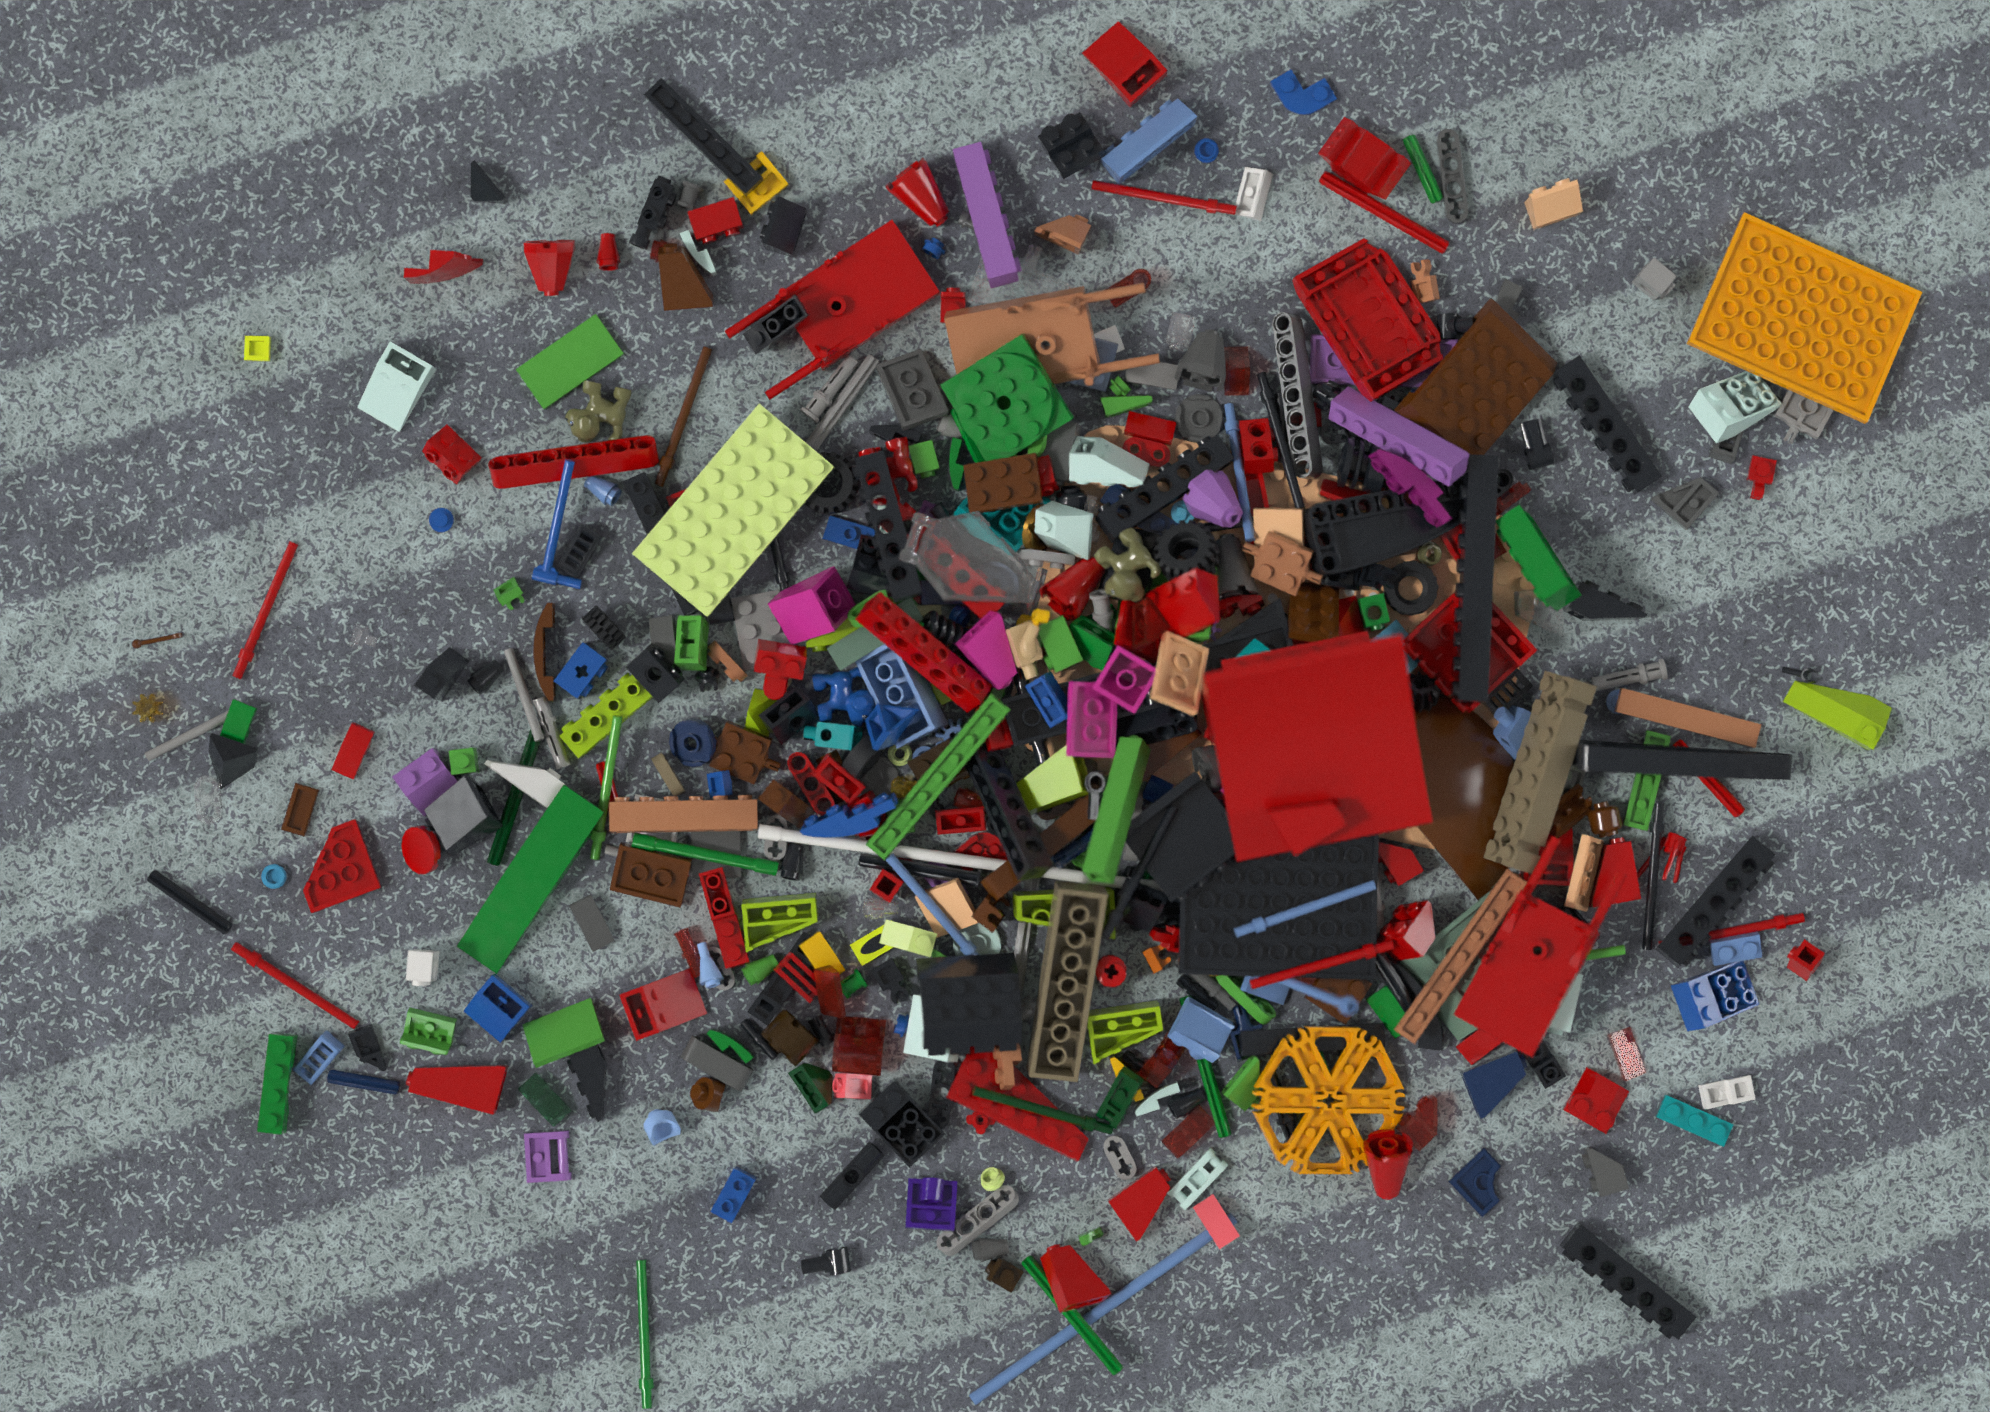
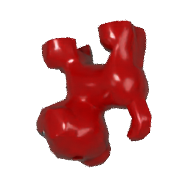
M900 437L885 442L887 449L890 452H894L893 457L885 458L897 501L900 500V495L894 482L895 479L906 478L908 481V492H914L918 488L917 479L913 474L914 466L909 458L907 437ZM880 446L877 448L872 447L862 450L858 454L860 457L882 451V448ZM875 474V477L868 480L867 484L870 486L878 485L880 477ZM877 498L874 504L887 505V501L884 498Z

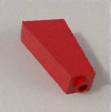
M509 1066L416 1067L413 1071H409L406 1085L409 1086L408 1092L494 1115L497 1111Z

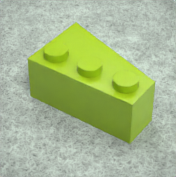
M816 892L743 899L741 904L746 952L818 921Z
M1158 1000L1089 1010L1087 1027L1093 1065L1100 1062L1101 1059L1116 1054L1122 1049L1162 1031L1163 1025Z

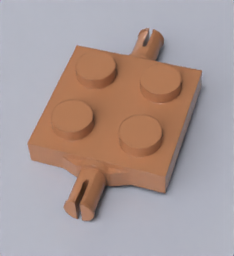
M1271 531L1266 534L1265 540L1260 547L1247 541L1242 551L1255 556V566L1251 573V577L1294 596L1297 595L1301 583L1305 579L1318 585L1322 580L1323 575L1310 570V560L1314 553V550Z

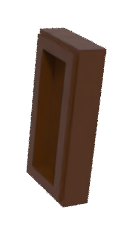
M295 783L281 830L303 837L306 836L319 794L318 789Z

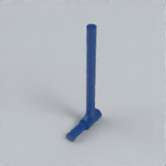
M565 459L544 562L534 568L532 580L580 589L582 580L560 575L556 568L553 567L575 463L573 460Z

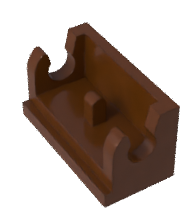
M1576 784L1561 796L1549 831L1551 836L1559 839L1584 819L1591 810L1592 798L1589 796L1587 799H1584L1582 796L1583 787L1579 784Z
M988 893L971 917L993 933L1005 917L1003 911L997 908V902H1003L1008 907L1011 903L1004 895L995 902Z

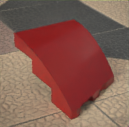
M430 250L429 269L404 268V278L410 284L447 281L463 276L482 266L483 259L472 258L470 255L456 251Z

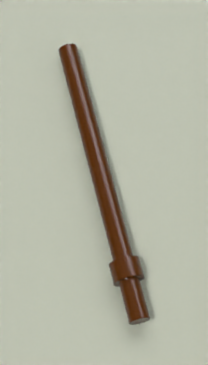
M702 348L665 455L661 456L658 464L660 469L654 484L660 487H664L669 470L673 469L675 463L674 456L712 352L710 348Z

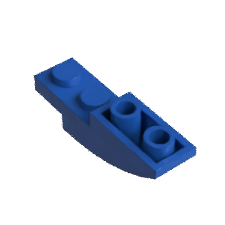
M894 792L889 795L882 793L873 799L874 802L868 805L861 803L851 810L847 804L843 806L836 804L825 811L826 813L819 817L817 814H814L805 819L800 832L805 836L822 838L844 837L862 833L878 827L882 820L880 815L896 808L899 800Z

